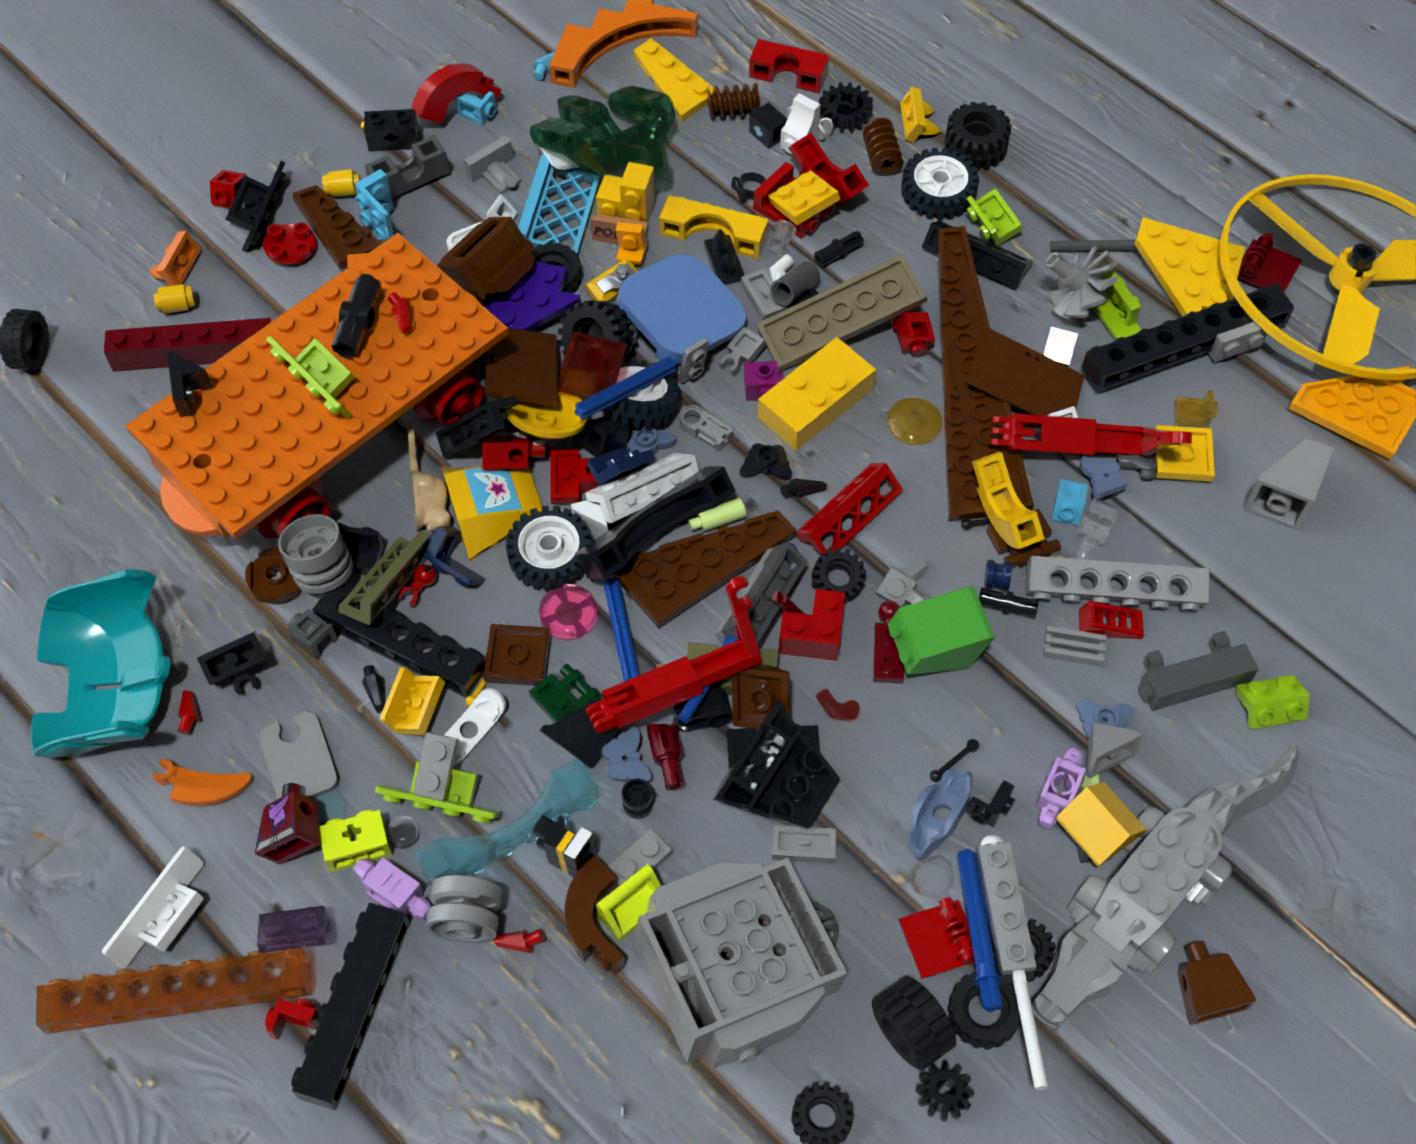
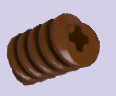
M757 83L753 84L751 91L748 84L743 85L742 91H740L738 85H734L732 92H730L727 85H724L722 93H720L718 86H714L712 94L707 87L708 110L711 119H714L716 111H719L721 118H724L726 110L729 111L731 117H734L735 111L739 110L741 117H743L746 109L752 113L756 108H760Z
M877 118L869 122L864 127L862 134L872 170L882 176L893 175L904 164L893 123L888 118Z

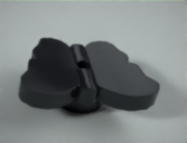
M754 444L740 468V476L751 477L760 472L764 474L771 472L782 480H791L792 471L783 446Z

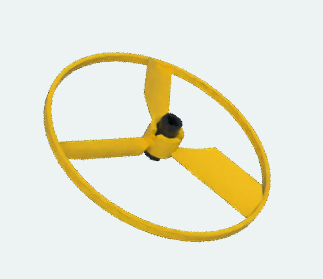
M1317 174L1282 177L1266 182L1245 194L1231 210L1223 226L1219 254L1227 284L1249 317L1280 344L1326 368L1344 374L1378 380L1416 378V368L1396 370L1355 365V363L1369 354L1380 311L1379 307L1369 302L1361 294L1366 291L1371 281L1416 280V239L1394 240L1376 260V251L1371 246L1363 243L1345 248L1337 257L1263 194L1294 185H1327L1371 195L1402 209L1415 218L1416 205L1375 185L1345 177ZM1249 202L1255 205L1306 250L1333 266L1329 272V279L1332 283L1331 288L1338 295L1323 354L1298 342L1270 322L1247 297L1234 274L1229 258L1228 234L1232 220Z

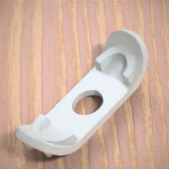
M492 688L481 691L472 705L446 732L445 736L459 738L454 766L465 759L504 713L506 701L499 691ZM468 722L475 724L478 728L477 735L473 738L463 737L460 733V728L463 724Z

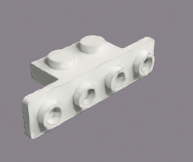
M182 846L103 948L102 954L118 967L125 969L144 943L165 952L204 899L198 892L188 888V885L203 867L204 862L189 848Z

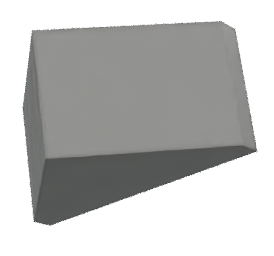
M1094 722L1088 741L1086 775L1092 778L1134 757L1142 734L1136 730Z

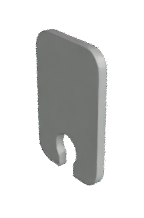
M305 712L293 716L296 727L300 729V736L293 742L288 743L281 740L280 735L282 731L278 722L264 727L259 733L260 745L278 799L282 797V787L287 783L299 784L302 787L301 795L310 799L333 790L338 783V777L319 720L315 714Z

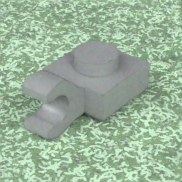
M893 565L876 591L887 599L895 601L900 607H902L905 600L914 604L930 599L925 594L914 589L917 583L916 579Z

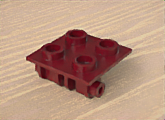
M1265 233L1258 240H1252L1242 258L1237 278L1259 288L1278 283L1285 293L1302 259L1274 248L1273 236Z

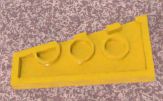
M650 38L633 50L634 59L645 74L652 78L656 89L665 96L667 104L676 111L677 118L681 123L708 105L707 87L712 94L713 86L655 40Z

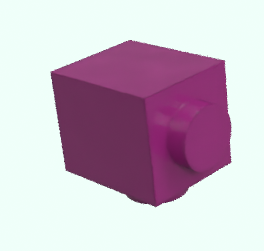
M777 361L744 363L746 401H758V398L784 379L783 372H778Z

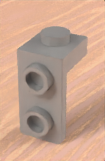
M706 338L701 339L684 350L682 363H677L676 371L673 372L681 383L690 378L695 379L703 372L709 344Z

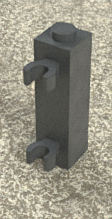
M1219 632L1213 634L1214 640L1209 641L1213 653L1164 666V660L1159 650L1147 653L1148 659L1143 662L1148 672L1145 673L1139 686L1142 699L1148 702L1151 710L1154 711L1230 689L1239 684L1251 682L1259 668L1246 643L1231 647L1226 632Z

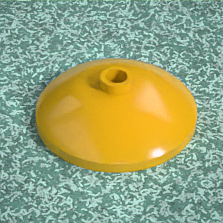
M559 386V404L557 406L518 401L519 404L504 412L508 420L516 428L526 434L542 439H563L573 436L586 426L588 419H581L574 412L576 410L575 405L582 400L574 393Z

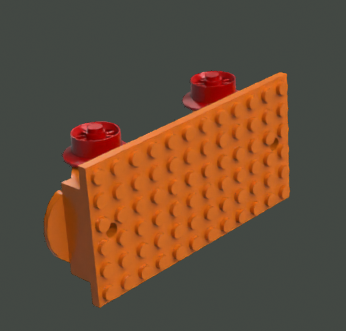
M396 233L208 366L205 370L212 386L194 390L195 402L191 403L192 415L180 417L173 402L172 393H170L125 426L127 431L146 449L153 466L162 474L163 478L160 488L162 504L174 524L188 533L202 537L219 536L221 534L224 538L231 535L237 540L251 528H257V531L264 538L276 539L280 537V534L287 525L298 518L314 514H322L329 517L330 505L322 497L323 482L320 480V477L409 409H414L416 415L421 420L428 422L438 420L441 424L447 426L478 408L483 398L484 388L475 379L476 367L473 362L509 335L508 327L402 235ZM362 274H369L379 280L382 286L374 307L375 318L373 327L370 331L366 330L357 355L352 356V358L341 357L340 354L333 351L331 346L339 326L340 306L343 301H348L356 278L362 276ZM393 292H396L401 298L406 297L410 301L411 329L406 335L402 333L391 311L393 306L387 299ZM271 336L296 358L316 338L355 376L336 397L352 416L349 419L341 413L335 416L323 405L326 399L322 395L319 398L313 395L305 387L309 382L305 378L301 381L297 379L287 369L291 364L287 360L281 363L270 352L273 346L266 339Z

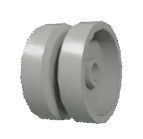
M452 875L435 879L431 884L429 897L434 906L427 911L425 923L427 932L436 937L455 942L480 943L493 940L497 936L499 919L494 913L501 908L503 893L501 887L491 881L472 876Z

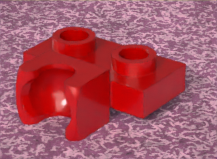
M578 449L550 450L551 504L580 502L579 491L581 494H585L599 487L586 463L591 458H579Z

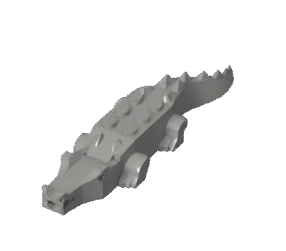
M1291 746L1269 770L1259 776L1220 783L1199 795L1187 808H1177L1166 815L1155 807H1149L1141 814L1138 820L1145 826L1147 831L1125 847L1124 851L1128 853L1129 859L1110 882L1100 876L1091 875L1067 906V910L1071 912L1070 917L1075 920L1074 924L1076 927L1062 940L1055 955L1051 979L1032 1004L1033 1015L1049 1029L1057 1031L1063 1022L1081 1005L1107 995L1127 966L1131 970H1137L1140 973L1144 971L1148 975L1153 973L1176 943L1173 933L1165 924L1184 901L1188 904L1192 902L1196 906L1200 903L1205 907L1232 873V866L1219 855L1222 847V836L1236 820L1270 803L1285 790L1295 773L1298 759L1297 746Z

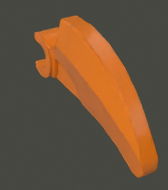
M160 759L159 761L160 767L168 771L162 775L153 773L152 776L158 785L170 783L174 786L169 796L172 802L189 806H206L224 802L244 791L252 783L250 773L214 774L199 772L173 765L168 759Z

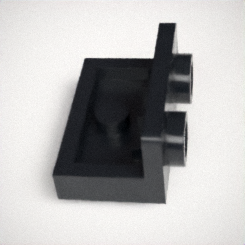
M337 523L353 559L354 566L352 572L367 574L382 554L384 545L380 532L369 527L354 528Z

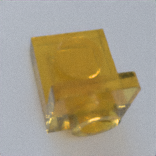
M1207 390L1204 399L1176 397L1174 401L1175 426L1208 428L1212 418H1216L1218 413V401H1214V391Z

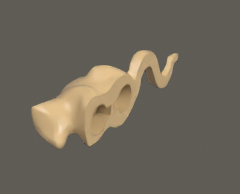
M406 420L416 530H420L424 526H427V531H433L439 526H450V514L445 508L447 503L446 486L439 477L419 471L414 428L410 420Z

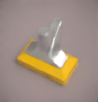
M626 258L585 284V290L594 301H609L610 303L616 299L622 281L638 272V270Z

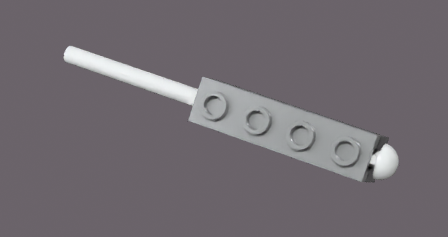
M988 835L983 838L980 846H978L976 864L997 971L1001 976L1000 984H1014L1035 1090H1043L1048 1088L1027 985V981L1034 978L1036 963L1011 842L1004 843L999 836Z

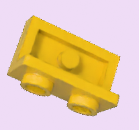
M400 667L380 720L395 734L425 735L445 681L439 676H417L408 668Z

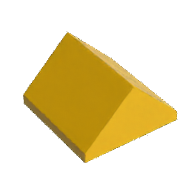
M1105 782L1087 786L1056 817L1057 821L1098 867L1147 831L1145 826Z

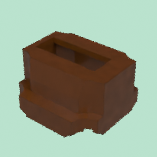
M488 217L444 255L437 264V267L465 291L472 294L480 304H483L486 299L485 295L488 293L500 294L507 292L533 267L535 259L533 255L536 249L530 240L525 239L512 217Z

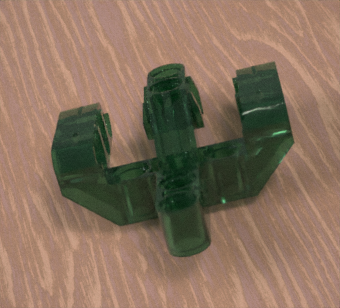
M628 85L612 92L609 96V101H607L610 110L616 115L642 122L623 131L616 125L605 104L575 95L564 96L557 100L560 119L548 118L530 127V136L536 146L564 154L565 157L586 171L594 172L600 176L607 175L622 167L626 168L628 162L653 166L654 175H662L669 171L667 148L664 141L675 120V112L671 98L662 92Z

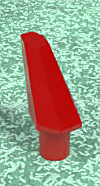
M393 292L387 299L393 306L391 311L402 333L406 335L411 329L410 301L406 297L401 298L396 292Z
M183 690L178 713L181 722L177 731L184 735H189L193 723L200 721L195 696L187 690Z
M541 929L528 934L525 930L497 934L493 942L497 947L531 953L534 950V945L545 941V935Z

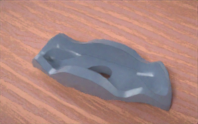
M956 769L947 770L937 784L926 787L917 797L912 810V826L907 834V842L911 853L919 862L926 859L955 831L960 819L965 814L972 791L973 780L971 772ZM941 807L951 809V813L946 819L938 820L934 817L936 810Z

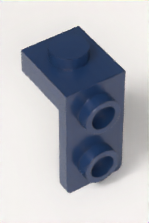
M453 526L437 527L429 537L430 544L424 558L432 562L434 569L443 573L448 572L455 576V581L463 586L471 587V585L482 584L485 579L484 577L449 557L460 530Z

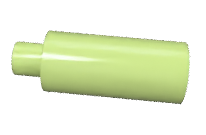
M737 498L697 513V517L688 520L691 531L701 528L704 532L745 518L746 510L742 500Z

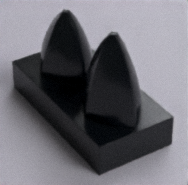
M719 229L715 233L714 238L704 240V248L713 272L724 285L741 282L744 272L730 235H726L723 230Z

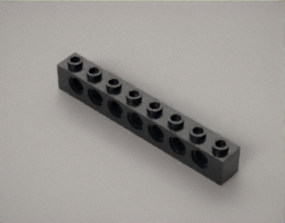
M1278 283L1268 287L1262 286L1254 292L1246 294L1256 308L1275 326L1279 327L1288 323L1294 310V305ZM1234 297L1220 304H1212L1207 309L1190 312L1179 319L1167 320L1151 329H1142L1134 335L1117 338L1109 344L1092 347L1086 351L1082 369L1098 393L1211 351L1218 334L1254 321Z

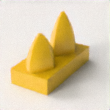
M912 86L900 105L905 140L914 143L919 135H935L940 133L941 129L925 118V116L932 114L934 109L922 99L921 89Z

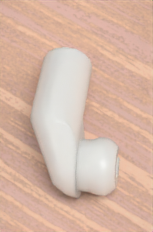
M785 254L770 267L769 276L773 282L785 275V272L794 264V260L788 254Z

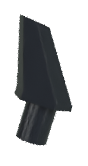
M795 478L790 480L789 484L782 485L780 491L783 496H797L827 489V484L823 481Z
M367 665L363 668L364 678L362 684L375 711L381 713L384 708L382 679L376 673L373 665Z

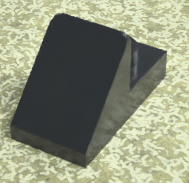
M173 352L167 353L173 402L180 417L192 415L191 403L195 402L194 390L211 387V381L204 368Z

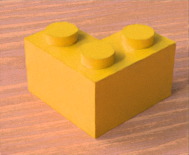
M628 162L622 178L605 174L596 195L597 214L648 222L655 203L654 167Z

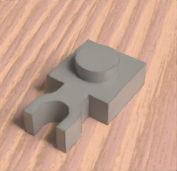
M743 327L728 344V352L731 354L722 358L719 362L720 368L724 370L728 364H734L730 372L735 377L740 370V364L743 361L746 363L752 362L766 346L765 339Z

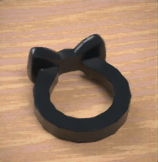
M748 172L742 174L740 178L736 176L732 178L731 188L738 193L740 202H745L747 197L753 198L754 191L742 187L743 183L747 180H754L762 184L766 181L764 176Z

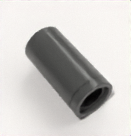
M803 262L774 281L770 289L774 301L780 305H789L808 290L815 287L820 281L818 268L813 263Z

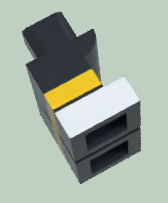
M542 815L533 827V835L538 837L536 841L537 847L546 852L548 862L573 878L586 862L594 855L598 856L593 834L582 827L577 834L568 831L561 815L556 822Z

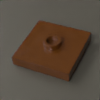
M491 624L483 674L484 681L537 685L545 679L550 628Z

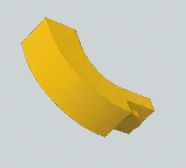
M996 452L972 461L979 487H976L978 495L990 522L1000 537L1015 549H1021L1044 540L1037 512L1027 509L1014 491L1003 454Z

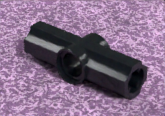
M362 274V276L357 277L348 301H343L340 306L339 326L331 346L333 351L340 354L341 357L352 358V356L357 355L366 330L370 331L373 327L375 318L374 307L382 286L381 282L372 275Z

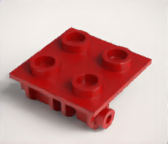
M947 897L939 901L940 906L898 919L921 979L975 962L968 922L959 900L952 901L951 897Z

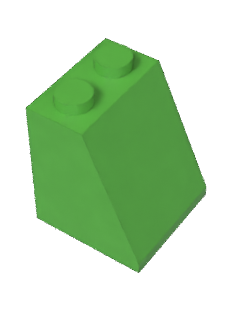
M974 586L900 607L888 622L889 633L895 641L900 661L904 664L908 675L968 669L995 639Z

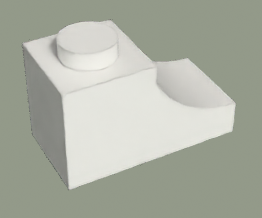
M800 93L793 99L789 118L781 129L780 148L792 154L788 147L809 133H812L815 139L818 140L819 103Z

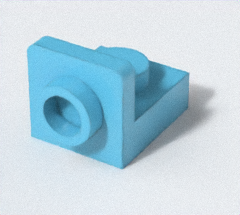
M491 91L482 100L466 92L455 97L458 115L482 126L489 118L494 116L497 109L495 95Z
M1060 479L1051 517L1052 520L1079 525L1086 502L1088 485Z

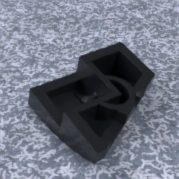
M596 697L584 703L579 710H571L564 714V718L550 726L546 724L539 730L556 745L565 749L589 768H592L601 755L604 745L608 744L619 730L617 727H614L602 733L595 731L586 713V708L593 703L601 701Z

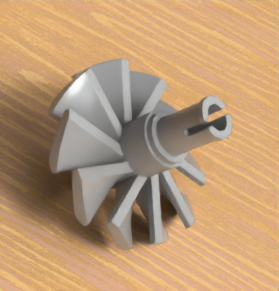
M1092 247L1082 266L1079 265V254L1074 256L1072 263L1060 256L1058 252L1052 253L1047 258L1046 267L1058 274V290L1051 291L1050 294L1054 304L1052 309L1065 320L1072 321L1073 318H1086L1089 316V308L1105 304L1109 297L1106 289L1116 283L1117 277L1100 279L1118 264V261L1115 259L1110 264L1102 267L1110 254L1107 250L1093 261L1097 247Z

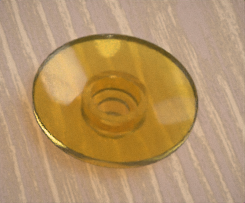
M906 398L898 401L891 407L887 416V426L891 434L899 441L909 445H923L931 442L939 435L942 428V416L938 408L931 402L921 398Z

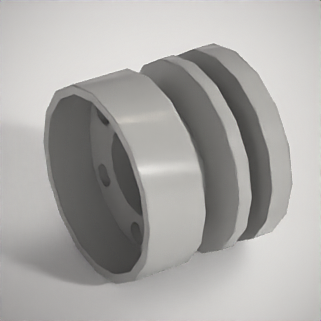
M322 514L307 515L287 525L280 534L278 540L279 551L285 564L289 567V572L293 576L295 584L302 591L311 594L325 593L345 583L351 575L354 566L352 556L348 551L337 523L331 517Z

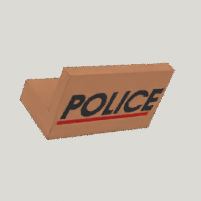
M603 214L591 217L592 240L618 244L615 231L618 222L642 224L647 237L649 222Z

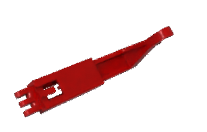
M1018 413L1010 414L1009 417L992 416L993 423H1003L1002 428L991 429V434L1002 435V439H991V445L1008 446L1007 450L1073 455H1094V452L1149 456L1170 445L1192 444V432L1185 431L1166 432L1151 427L1096 423V419ZM1023 427L1041 428V432H1039L1041 441L1022 439L1023 436L1032 437L1035 435V429Z
M745 576L733 578L726 587L738 640L691 660H688L687 656L601 691L604 699L586 708V713L597 733L605 732L614 727L619 729L704 693L702 687L762 663L747 609L754 602L747 595L737 598V592L741 588H746L749 584Z

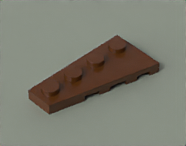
M317 185L292 193L293 201L339 269L347 267V255L369 253L384 243L381 239L377 240L373 237L372 232L366 226L362 227L354 221V216L348 211L344 212L338 207V203Z

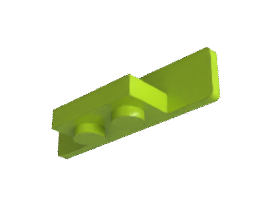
M1112 269L1100 279L1117 277L1116 283L1106 289L1109 298L1105 304L1092 307V309L1116 340L1120 337L1125 338L1134 335L1142 330L1137 324L1141 304L1139 299L1128 290L1124 279L1118 276Z
M271 336L266 339L273 346L270 352L281 363L287 360L291 364L287 369L300 381L305 378L309 382L305 387L317 398L322 395L326 399L323 405L335 416L339 413L343 414L347 419L352 416L336 397L355 376L316 338L296 358Z
M416 761L410 790L385 784L375 787V793L383 794V800L401 803L402 799L413 801V807L427 810L431 809V805L443 808L442 813L451 816H461V812L473 815L472 820L482 823H491V819L500 818L502 812L473 804L479 774L460 769H452L446 800L442 801L413 794L420 761Z

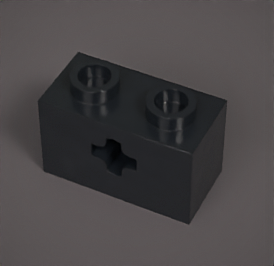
M416 110L364 111V133L369 152L412 149L411 145L419 142V125Z

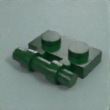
M569 664L562 666L559 671L564 676L562 680L559 681L551 673L529 691L530 698L554 723L564 718V714L567 712L579 710L584 703L595 697L603 700L601 698L602 694L595 687L591 688L584 681V675L578 669L574 670ZM576 688L582 696L576 699L569 691L570 689Z

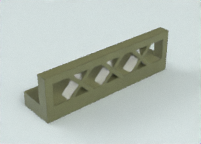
M420 530L411 542L398 537L339 605V613L370 626L412 577L415 569L426 560L424 555L430 544V534ZM400 549H403V551H402V552L400 553V555L398 556V555H397V552H398ZM369 585H373L368 591L367 587ZM360 602V610L352 607V604Z

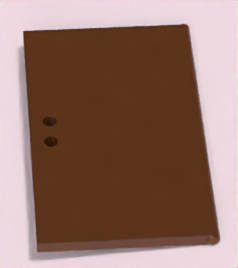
M984 326L979 336L966 382L1033 415L1048 416V414L1072 406L1076 409L1085 375Z
M508 328L509 335L486 351L485 396L502 399L516 396L518 401L557 406L559 404L557 336L549 333Z

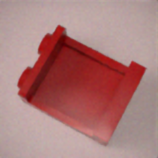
M785 162L754 191L753 209L802 240L808 233H812L817 228L819 222L824 217L827 218L832 214L835 204H832L799 225L793 223L772 206L768 195L796 179L793 177L794 166Z

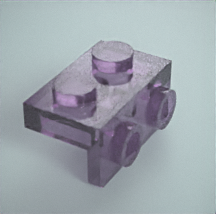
M325 906L259 914L257 937L259 953L325 945L326 932L330 931V923Z

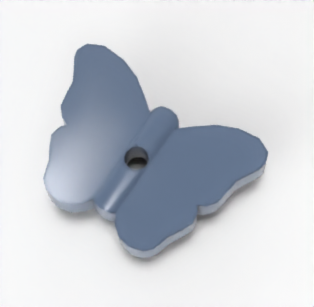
M641 424L635 433H629L626 446L629 453L637 449L640 453L650 449L653 453H656L657 448H667L675 445L677 439L674 434L659 429L652 424L650 428H644L643 424Z
M1087 456L1082 457L1080 468L1086 476L1091 478L1090 482L1093 487L1092 494L1094 497L1101 499L1112 495L1113 492L1117 493L1126 489L1128 482L1124 477L1120 476V465L1117 462L1101 461L1098 458H1089Z
M1082 699L1075 706L1079 714V720L1083 723L1082 729L1088 740L1094 722L1126 728L1133 712V707L1124 703L1117 704L1114 707L1106 705L1100 707L1090 700Z
M631 727L627 732L620 734L617 739H612L601 750L603 758L609 760L608 764L610 767L607 771V776L611 780L622 782L636 778L644 779L647 782L651 780L652 774L649 768L639 760L640 753L636 752L640 743V733L636 727Z

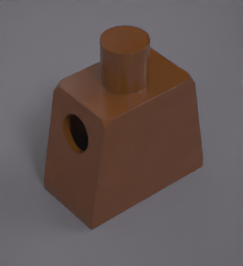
M1197 941L1186 946L1191 962L1181 968L1178 972V979L1189 1025L1248 1010L1255 1003L1256 998L1229 954L1223 953L1210 957L1204 941Z

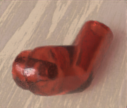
M824 689L816 695V699L830 718L843 721H851L857 718L860 706L855 700L839 703L828 689Z

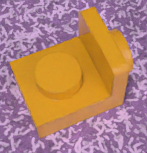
M618 222L615 230L619 244L616 257L617 262L619 263L628 258L633 265H641L648 245L644 226L642 224Z

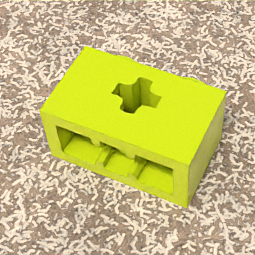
M364 810L355 817L344 820L336 818L329 820L325 825L319 826L324 861L330 873L355 866L362 858L373 861L392 855L385 821L380 810ZM356 835L357 840L353 841L352 837Z

